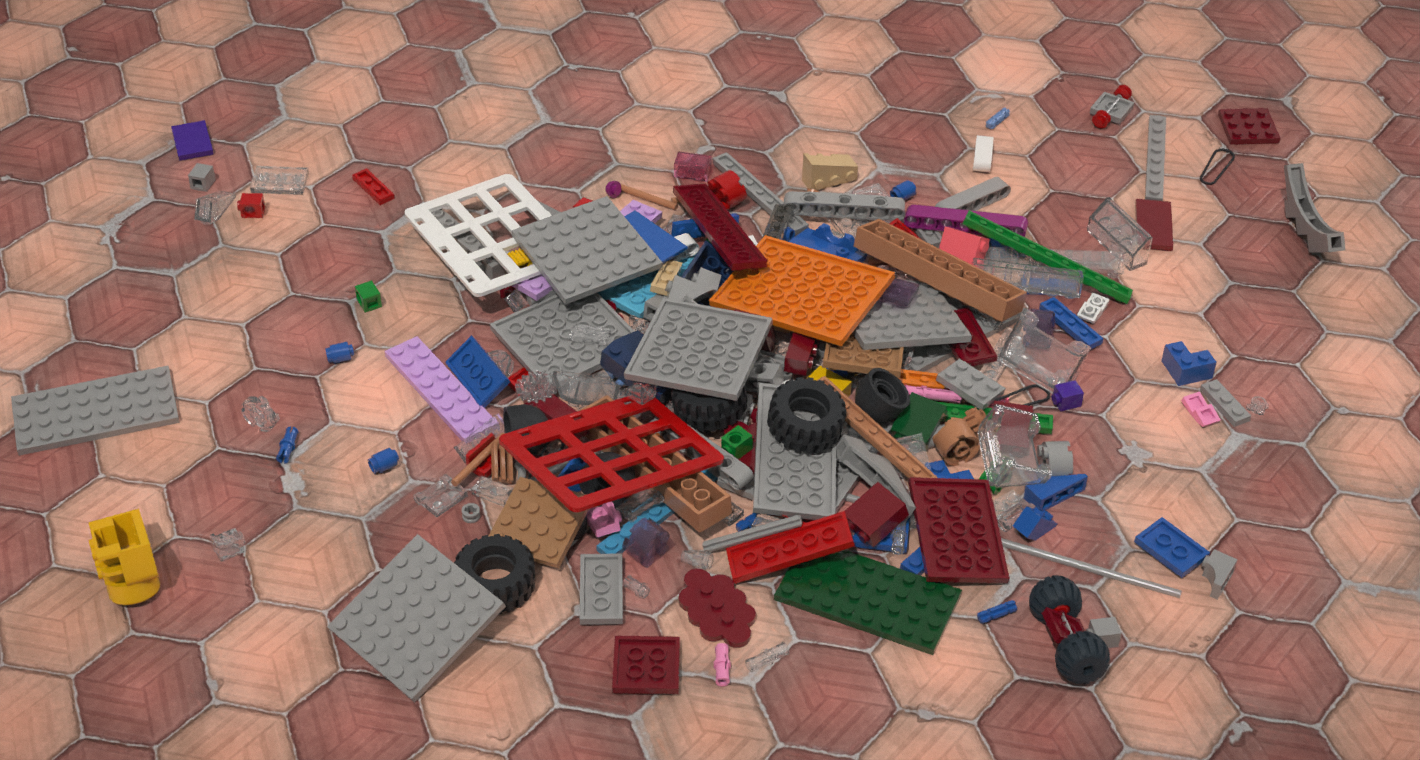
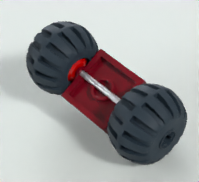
M1058 575L1048 576L1043 581L1037 582L1031 590L1029 606L1032 615L1039 622L1046 624L1053 636V641L1058 644L1055 654L1058 671L1065 679L1075 684H1089L1091 681L1098 680L1097 678H1101L1109 667V648L1101 637L1092 632L1085 631L1080 619L1075 618L1080 613L1082 607V596L1079 588L1072 580Z

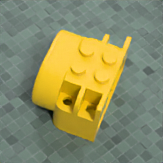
M139 509L88 522L92 539L88 540L99 580L104 579L110 600L118 605H133L153 597L160 589V581Z

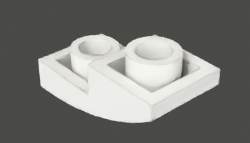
M1092 293L1088 301L1082 305L1077 316L1094 324L1109 304V299Z

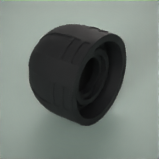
M882 368L872 369L859 382L855 391V404L877 423L892 421L910 403V396L904 384L896 376Z
M532 405L507 406L503 410L505 433L548 421L545 414ZM546 443L527 448V450L533 455L539 452Z
M603 452L597 455L603 462L622 457V455L614 452ZM586 464L582 469L589 468L590 466ZM632 466L615 471L624 481L635 479V471ZM601 476L579 483L583 494H590L611 487ZM628 496L612 501L614 507H619Z

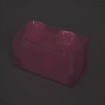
M678 151L674 162V177L708 182L712 169V156Z

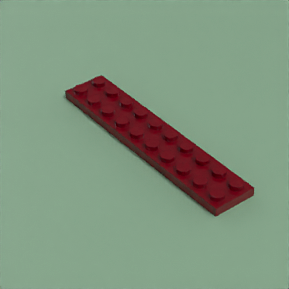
M706 183L673 186L674 195L731 270H758L767 267V259Z

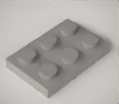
M960 358L940 372L936 378V381L982 410L993 403L995 399L1002 396L1006 389Z

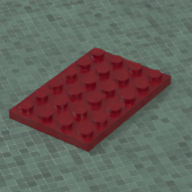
M910 477L908 484L911 500L916 507L913 512L926 582L1008 583L1010 577L989 480Z

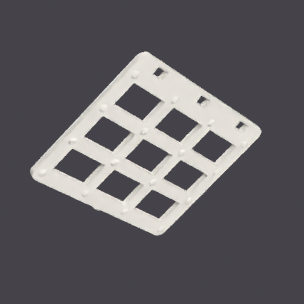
M504 174L410 207L404 212L406 219L475 297H482L541 275L534 264L520 269L506 254L505 251L519 247L514 238L496 243L482 227L500 221L512 234V230L521 227L511 217L512 215L528 210L537 221L551 216V213L511 174ZM505 186L518 199L519 203L503 208L489 192ZM477 196L491 213L474 218L460 202ZM449 207L463 223L445 229L431 212ZM471 231L485 248L467 254L453 237ZM446 249L448 252L443 253L441 250ZM493 256L508 274L490 280L475 262ZM472 278L473 281L469 283L467 279Z

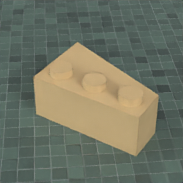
M803 153L802 181L807 188L821 190L857 180L858 166L850 155L831 154L830 156H823L818 153L817 155Z

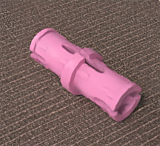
M719 643L715 646L716 659L714 661V669L716 670V684L718 686H727L730 683L729 669L731 668V661L728 658L729 646L725 643Z

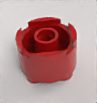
M732 170L725 171L707 182L709 188L727 210L747 198L744 185L741 186L738 182L741 179Z

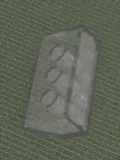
M1110 197L1106 198L1089 217L1087 231L1129 271L1147 265L1153 237Z

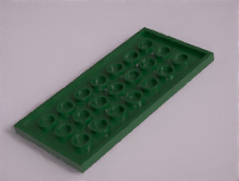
M841 550L789 567L774 594V600L934 655L962 595V589L941 582H926V577L847 550Z

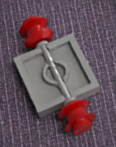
M1119 85L1114 91V95L1103 92L1092 105L1090 114L1094 115L1092 122L1097 128H1105L1110 121L1120 124L1134 107V102L1129 101V98L1132 96L1130 87Z

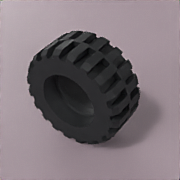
M803 377L796 378L795 381L791 379L786 381L785 384H781L774 391L768 411L767 424L772 436H775L777 442L783 443L785 448H792L797 453H800V451L805 452V454H812L814 451L819 453L823 449L831 448L839 440L846 418V405L844 400L841 399L842 396L839 392L834 391V387L830 384H824L825 382L822 380L816 381L810 377L807 379H803ZM807 410L815 413L821 419L817 421L803 420L793 414V411Z
M745 385L737 401L715 396L700 398L704 394L671 388L675 415L700 432H705V430L714 432L716 429L721 428L723 430L728 425L732 426L736 423V419L739 420L747 408L748 401Z
M494 534V536L489 537L484 535L481 539H473L470 542L471 544H466L461 549L462 551L458 552L454 563L504 602L506 607L499 614H502L504 611H507V613L511 612L515 607L519 608L524 604V601L531 597L536 581L534 557L530 553V549L518 539L513 540L511 536L507 535L502 537L500 534ZM492 569H502L510 572L509 575L500 579H485L479 576L483 572Z

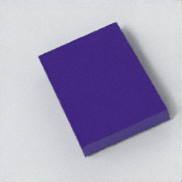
M205 120L171 126L179 161L213 155Z

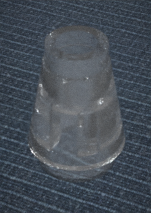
M683 550L681 555L682 562L703 570L712 567L714 559L712 552L708 550Z

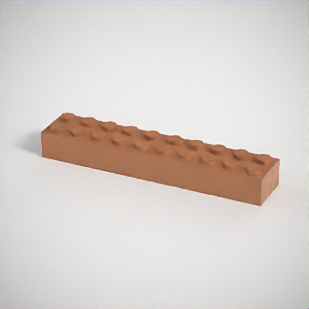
M881 219L874 220L857 228L854 247L860 249L862 253L869 254L876 260L883 261L890 267L897 268L903 271L904 274L917 278L919 282L926 283L932 286L933 289L942 291L949 297L956 298L962 301L963 304L978 309L980 313L988 314L996 321L1002 322L1022 312L1027 295L1026 291Z
M606 395L581 410L613 401V399ZM634 416L619 420L628 429L643 425ZM604 424L589 429V434L585 436L590 441L615 433ZM655 433L640 438L649 447L666 443ZM627 443L602 450L603 452H614L622 456L636 452ZM677 451L661 456L671 466L688 461ZM647 461L632 466L635 471V478L658 471ZM701 471L648 489L699 533L732 514L731 495Z

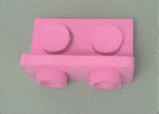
M612 501L602 504V507H594L588 510L587 524L596 537L620 531L621 514L619 510H615Z

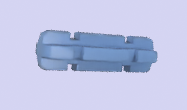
M1006 107L1002 108L986 121V127L989 129L996 127L1010 115V110L1006 109Z

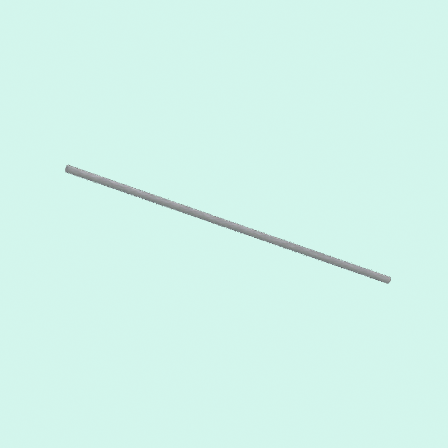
M848 494L845 501L854 503L860 497ZM914 512L910 515V520L915 521ZM1001 538L1002 545L1005 548L1176 598L1181 596L1182 590Z

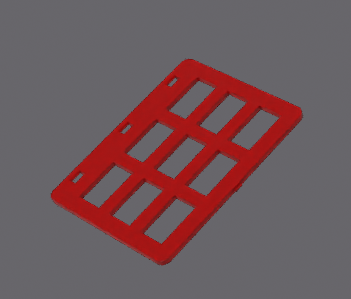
M648 392L636 393L505 433L499 437V444L572 512H582L721 465L724 461L722 453ZM649 410L659 418V420L628 429L619 421L620 419ZM604 424L615 433L587 443H582L573 435ZM669 428L681 437L653 447H649L640 439L641 437ZM560 439L569 447L568 449L535 458L527 450V448ZM622 443H627L636 451L635 453L607 462H603L594 453ZM691 446L702 455L671 466L661 457ZM579 457L590 466L589 468L558 478L547 469L548 467ZM646 461L658 470L629 481H624L615 472ZM600 476L611 485V487L581 497H577L568 488Z

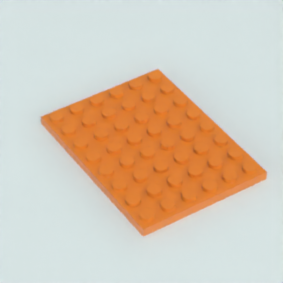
M765 235L756 247L767 259V267L758 270L743 269L742 271H734L709 299V304L716 308L733 311L736 309L771 317L774 326L842 346L895 279V272Z

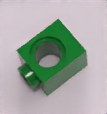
M372 280L355 286L356 300L365 313L382 307L380 292Z
M738 425L721 437V448L729 452L736 459H740L753 449L752 435Z

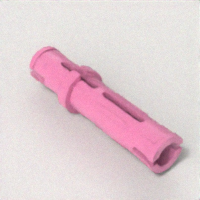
M905 385L909 396L911 392L935 401L960 403L962 400L961 396L951 390L927 388V386L923 385L921 387Z

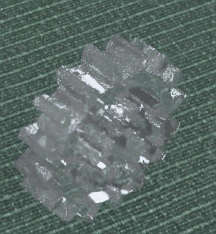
M536 370L533 374L528 372V375H522V379H517V384H515L517 397H521L522 401L527 399L528 403L531 401L538 403V400L545 401L547 397L552 398V394H556V389H558L556 376H553L552 372L547 374L546 370L542 372Z

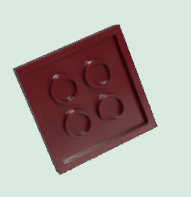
M1268 108L1219 109L1218 116L1230 145L1279 144L1280 136Z
M615 636L612 693L679 694L680 637Z

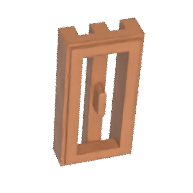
M493 442L491 445L492 481L511 484L513 482V456L501 445ZM498 451H500V477H498ZM505 452H506V469H505Z

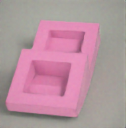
M1200 392L1182 398L1181 401L1189 414L1202 427L1220 422L1212 404L1207 405Z

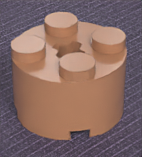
M948 420L945 426L932 438L934 445L945 462L951 466L959 465L958 462L963 460L965 463L970 461L980 448L978 445L980 441L969 424L961 420Z

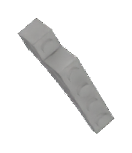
M700 268L698 273H694L691 281L675 275L672 281L669 280L665 288L667 296L663 298L682 301L688 295L696 303L703 299L711 298L717 292L721 275L704 268Z
M843 434L836 444V456L839 462H843L871 487L879 482L903 501L909 513V516L902 521L906 523L916 507L891 462L886 457L870 453L863 440Z

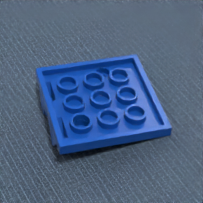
M825 223L816 230L807 228L789 241L861 263L867 259L866 253H862L858 248L854 247L855 238L853 235L845 233L843 238H837L832 234L830 226Z

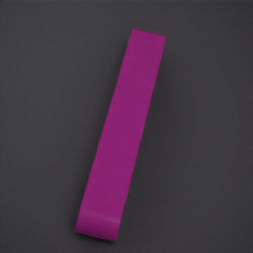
M910 205L904 217V224L910 228L944 231L945 227H950L984 236L982 233L971 230L962 224L969 210ZM972 211L1023 237L1026 235L1028 220L1024 216Z

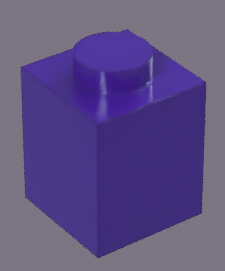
M1076 380L1054 385L1051 398L1053 404L1061 412L1081 407L1084 392Z

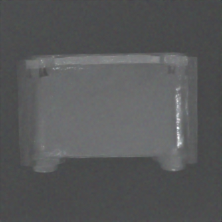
M1025 308L999 354V360L1007 367L1053 394L1054 385L1076 380L1091 347L1081 341H1072L1067 346L1036 327L1039 321L1037 315Z
M995 404L979 425L978 438L990 486L1000 488L1044 484L1051 478L1052 472L1049 465L1045 463L1038 464L1033 438L1039 433L1041 425L1036 413Z

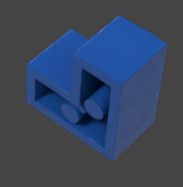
M1182 341L1166 344L1161 360L1178 386L1212 379L1217 363L1208 350L1190 353Z

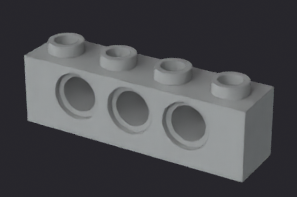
M755 362L745 383L746 391L758 392L759 383L781 385L784 381L781 364Z

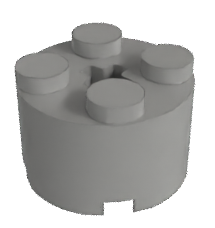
M1047 441L1037 445V456L1040 457V465H1037L1038 477L1073 474V454L1067 448V446H1071L1069 441Z

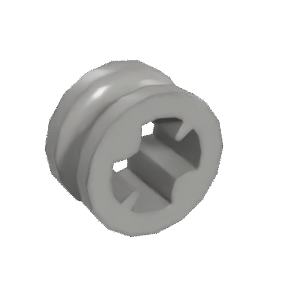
M467 503L462 507V519L464 522L475 523L480 519V508L477 504Z

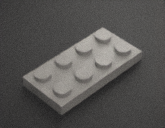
M622 553L580 554V625L623 624Z

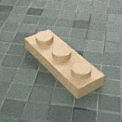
M668 260L662 264V268L659 269L651 284L650 292L667 296V291H665L667 282L669 280L672 281L675 275H679L683 263Z

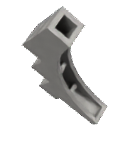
M1303 163L1284 165L1287 200H1284L1286 218L1296 217L1297 235H1307L1309 252L1346 250L1344 232L1331 228L1322 219L1312 201L1305 178Z

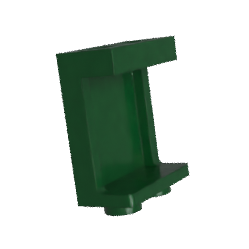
M911 392L909 405L898 415L890 429L891 436L900 444L904 443L911 446L915 451L927 453L928 443L940 422H945L948 417L947 406Z

